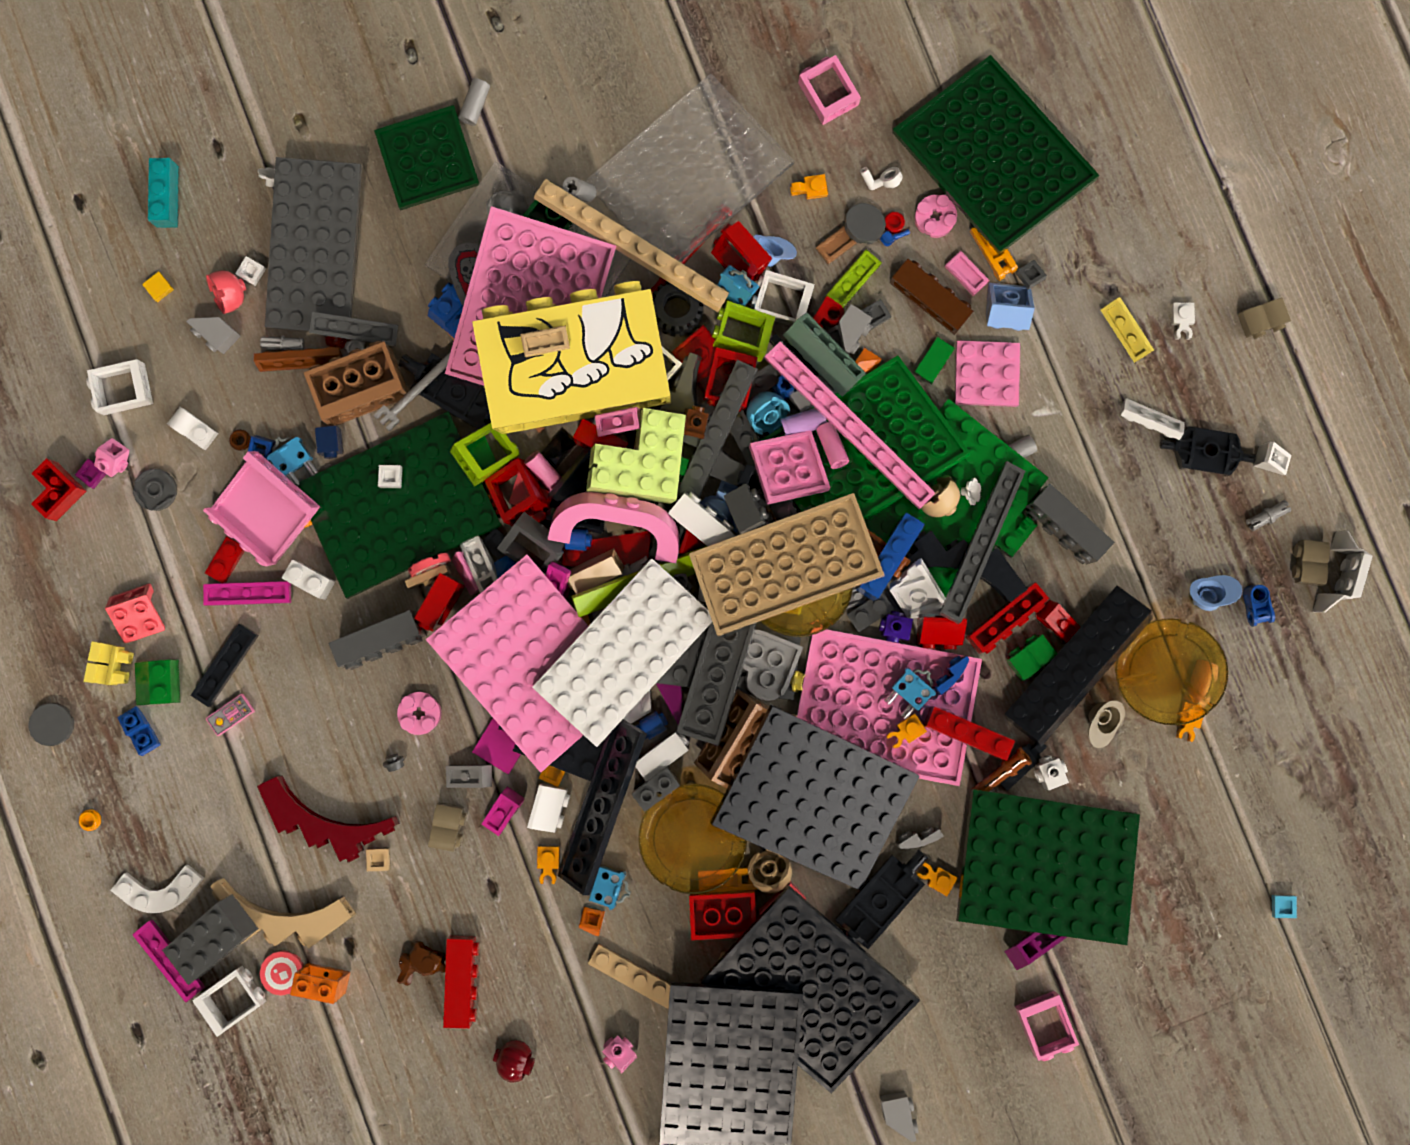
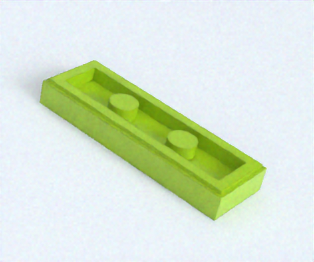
M866 249L826 294L825 298L827 296L832 298L844 308L880 267L882 262Z

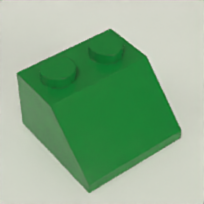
M179 660L135 663L136 706L180 703Z

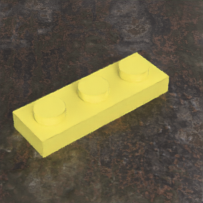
M1120 297L1101 309L1102 314L1134 363L1154 351Z

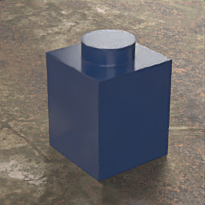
M339 427L315 428L316 447L319 455L324 456L325 459L337 458V455L343 454L342 434Z

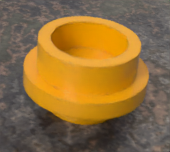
M85 810L79 816V825L85 831L96 830L101 824V815L96 810Z

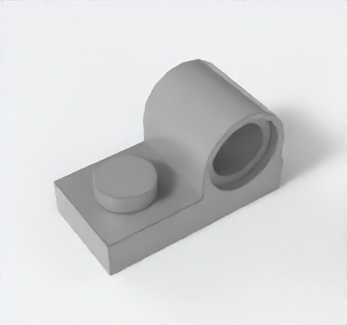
M491 764L446 766V788L492 787Z

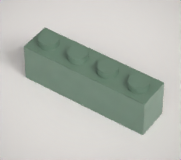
M807 312L798 318L783 335L788 343L802 355L803 359L809 362L817 370L818 374L826 379L834 391L842 397L866 374Z

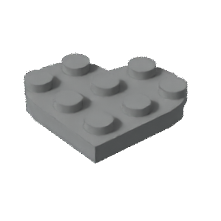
M754 630L743 669L747 671L745 679L746 689L752 696L763 701L776 700L784 695L790 684L803 647L765 631Z

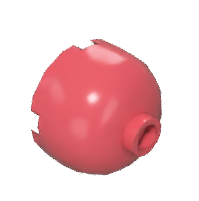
M224 270L206 275L209 290L213 292L215 296L214 301L222 314L231 313L242 305L244 301L243 291L246 290V286L241 278L237 279L233 273Z

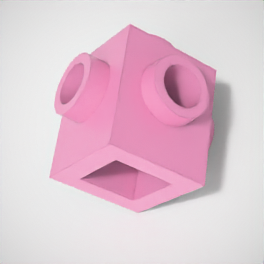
M111 438L97 448L94 466L110 477H113L118 472L121 473L127 468L129 449Z
M618 1035L614 1039L611 1037L603 1045L604 1050L602 1053L605 1056L603 1061L611 1069L615 1066L621 1074L637 1058V1055L632 1050V1043L626 1037L623 1039ZM617 1051H621V1054L615 1055Z

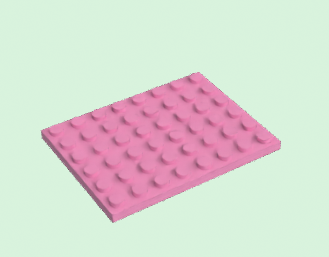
M491 206L445 374L484 386L472 321L483 319L482 309L507 305L509 312H513V314L527 311V301L543 297H552L553 304H556V306L571 303V293L586 289H596L598 298H601L616 245Z
M526 555L431 634L426 641L540 773L583 736L577 728L532 687L588 628V625L581 617H578L573 607L531 558Z
M813 627L805 668L806 675L803 680V691H801L797 717L917 773L920 776L919 779L960 786L967 745L924 727L927 731L911 743L904 739L900 747L893 748L892 745L897 743V737L892 736L887 739L886 735L889 732L899 731L896 725L905 720L901 713L909 703L900 695L890 705L884 701L893 691L891 686L905 672V668H909L911 671L915 669L928 670L933 681L931 688L934 690L933 687L938 685L936 681L946 674L948 677L951 676L946 668L950 666L949 661L958 656V654ZM968 657L970 660L967 667L955 684L942 695L936 693L935 696H931L919 711L915 709L910 716L915 713L923 725L930 706H935L971 722L982 659ZM916 672L915 674L929 686L930 682L927 680V674ZM905 683L899 684L900 689L905 687ZM917 697L915 703H920L921 698Z

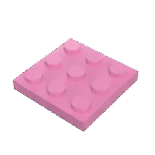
M956 341L954 403L956 405L1018 407L1020 343Z
M811 430L750 443V452L767 505L830 490L831 487Z

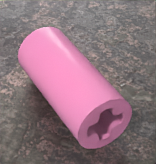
M830 422L820 425L816 431L831 468L838 469L847 465L849 459L837 429Z
M538 450L529 455L524 461V464L549 492L552 491L562 478Z

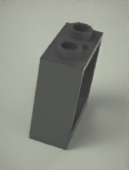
M523 512L497 549L516 563L528 555L543 573H546L548 565L553 560L557 562L563 555L564 551L561 549L565 543L548 540L549 529ZM519 532L550 553L545 562L514 540Z
M668 765L654 777L636 788L632 796L645 812L678 788L681 782Z

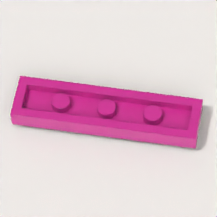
M287 581L203 584L204 606L291 603V583Z
M149 920L132 934L185 1003L205 988L199 978L189 985L185 982L162 951L171 942L153 920Z

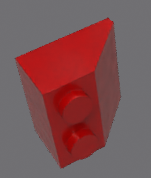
M918 618L917 644H922V648L935 649V645H944V649L957 650V646L963 645L967 619L963 618L962 622L957 624L947 618Z

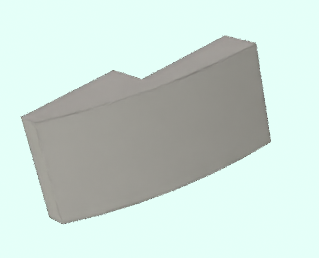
M937 827L925 829L921 832L922 836L920 838L914 831L911 833L907 831L898 837L899 841L896 842V845L900 849L917 848L933 843L944 836Z

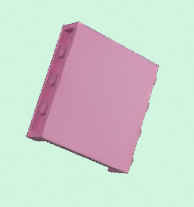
M250 451L243 457L246 463L211 508H205L203 511L208 515V519L211 522L219 524L224 529V533L227 536L237 540L243 550L255 556V560L260 565H276L320 506L258 451Z

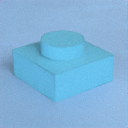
M1272 895V917L1297 918V896Z

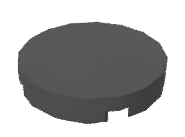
M867 203L856 204L845 215V231L857 243L873 244L879 240L885 231L884 216L873 205Z
M160 469L143 471L134 482L133 495L136 502L141 507L151 511H161L168 508L177 496L175 479L168 472Z
M55 703L39 706L29 718L28 728L30 735L36 742L44 746H56L69 739L74 729V720L69 713L70 711L63 705Z

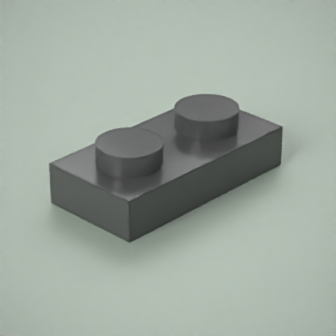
M882 592L879 599L875 601L870 599L847 614L857 631L861 632L894 610V608Z

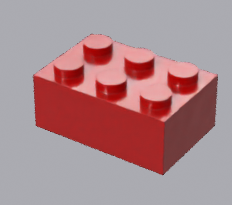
M754 890L707 893L689 892L691 940L740 938L756 921Z

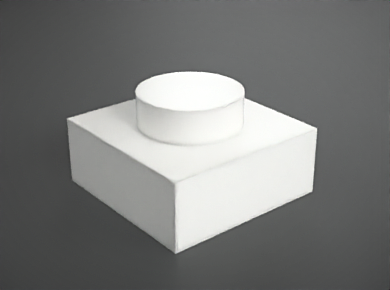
M246 256L235 274L256 286L266 268Z
M379 465L378 487L401 488L402 466Z

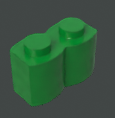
M1033 634L1025 640L1027 643L1021 649L1017 646L1008 653L1010 657L1006 661L1021 681L1032 676L1057 655V652L1043 634L1038 636Z

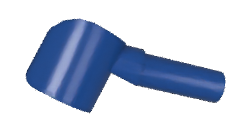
M907 229L894 235L890 231H886L880 240L888 247L898 238L909 235L910 231Z

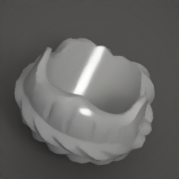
M519 190L495 192L486 203L487 215H489L491 206L520 216L529 208L525 203L524 195Z

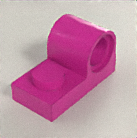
M552 561L548 565L545 576L561 595L567 599L571 591L567 584L571 570Z
M507 786L485 817L482 825L497 836H500L525 798Z

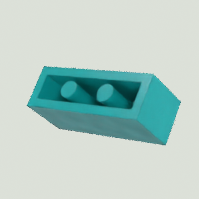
M149 158L148 221L157 228H178L179 166L171 158Z

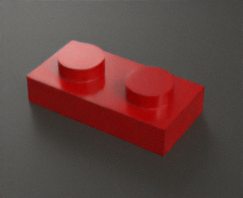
M226 536L206 569L205 574L220 583H226L245 552L239 546L240 543Z

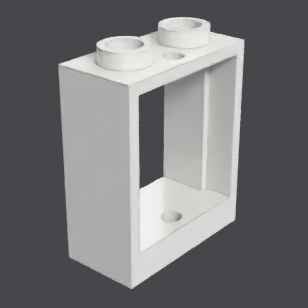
M766 270L764 276L760 275L758 281L759 295H754L751 308L775 316V322L792 326L798 318L807 312L815 284ZM769 282L803 292L796 319L761 309Z
M138 359L87 370L88 378H86V382L92 393L91 405L95 412L108 415L153 404L145 363ZM131 372L137 399L107 406L102 379Z
M676 731L638 759L635 767L647 782L689 750L687 745L690 742L685 735L678 734Z
M243 966L230 973L193 1000V1003L217 1037L266 1002L264 991L255 985L251 972L246 968L244 969ZM237 977L254 1004L227 1022L210 995Z

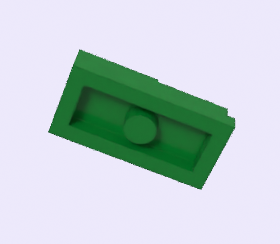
M1021 512L995 546L1012 558L1037 527V524Z

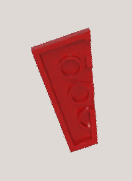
M645 531L593 539L591 547H587L586 551L566 550L564 547L562 565L576 567L613 548L624 566L626 564L631 565L645 556L649 559L651 532Z

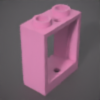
M836 55L831 58H823L818 65L813 68H805L799 75L798 84L822 125L859 105L861 97ZM833 68L849 95L825 108L809 80Z
M1055 990L1015 1006L1033 1055L1038 1061L1051 1060L1055 1054L1071 1052L1075 1046L1079 1045L1061 997ZM1055 1007L1067 1037L1038 1048L1027 1017Z

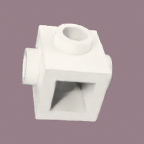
M1049 755L1039 759L1040 763L1035 765V777L1038 783H1042L1044 789L1051 790L1069 783L1065 774L1068 770L1063 760L1060 761L1059 758H1052Z

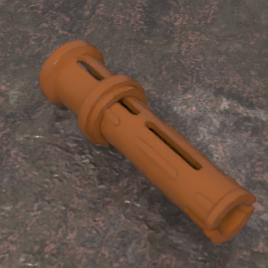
M1018 748L1017 753L1007 761L1003 760L1002 766L971 789L989 792L1009 776H1016L1018 774L1017 771L1025 765L1032 764V761L1022 748Z

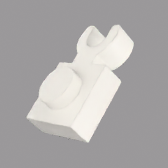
M1172 303L1171 325H1177L1174 338L1175 340L1180 339V333L1183 331L1186 333V340H1189L1193 335L1189 325L1195 324L1194 303Z

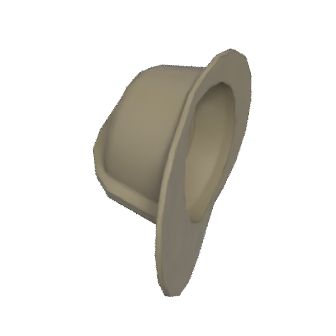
M1117 700L1099 702L1091 708L1089 712L1090 726L1088 738L1092 746L1104 748L1113 739L1125 718V707L1121 702Z

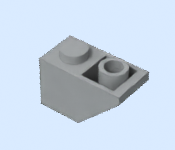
M852 304L838 324L841 346L848 355L850 352L854 354L861 344L858 340L862 335L866 337L873 327L870 325L872 317Z
M220 317L190 318L186 321L192 326L190 331L199 339L203 336L207 340L205 345L213 352L218 350L225 354L241 337Z
M905 1091L879 1096L885 1123L911 1142H915V1133L919 1132L916 1119L912 1120L911 1111H914L912 1098H908Z

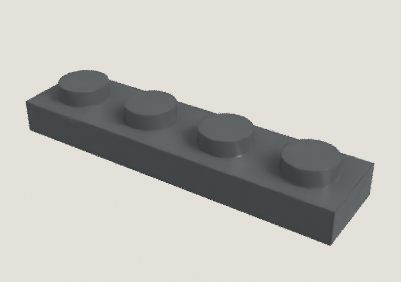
M318 312L311 313L309 333L372 343L381 341L387 345L396 346L398 325Z

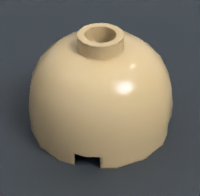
M944 475L935 479L938 483L934 486L928 484L935 494L921 509L931 517L950 516L956 511V506L959 503L960 491L958 486L949 475Z
M766 849L765 852L761 854L758 852L752 857L748 865V874L757 889L763 893L773 894L782 891L790 883L792 867L788 858Z

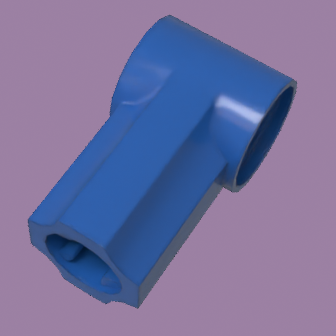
M780 376L778 383L772 387V392L777 393L785 401L790 398L791 394L797 391L783 376Z

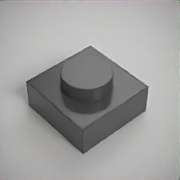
M1035 260L1016 272V275L1028 290L1044 281L1047 276Z

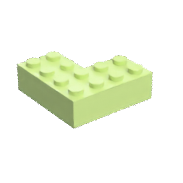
M643 408L640 411V429H636L634 450L595 444L591 448L589 468L591 470L588 472L586 492L612 493L621 497H634L639 500L672 504L676 501L686 415Z

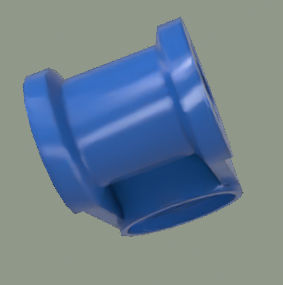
M1264 585L1247 586L1243 591V598L1250 626L1254 627L1258 623L1267 621L1273 623L1275 621V612L1268 588ZM1255 589H1257L1259 592V597L1257 600L1253 597V592Z

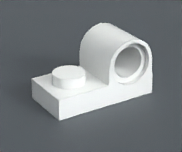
M182 407L177 409L167 423L171 428L186 436L204 450L209 447L218 435L216 431Z

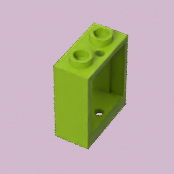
M727 300L724 308L721 307L716 319L720 321L718 326L715 325L712 337L715 338L713 346L758 357L757 361L761 362L767 352L775 316ZM727 317L761 328L757 345L753 346L723 336Z
M491 423L455 443L450 451L474 486L483 482L495 472L505 467L508 462L520 456L517 445L510 441L507 434H501L492 429ZM491 432L507 456L482 471L466 446Z

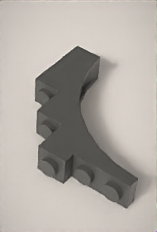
M689 353V356L684 358L682 363L683 372L675 381L674 388L676 390L675 392L670 391L671 404L661 405L659 410L684 414L685 408L691 409L692 405L698 406L697 376L702 357ZM694 418L693 424L695 426L699 425L700 420ZM688 435L683 436V442L698 447L701 441L700 438ZM721 449L710 476L739 486L737 477L741 470H745L746 465L733 459ZM696 451L693 452L690 463Z

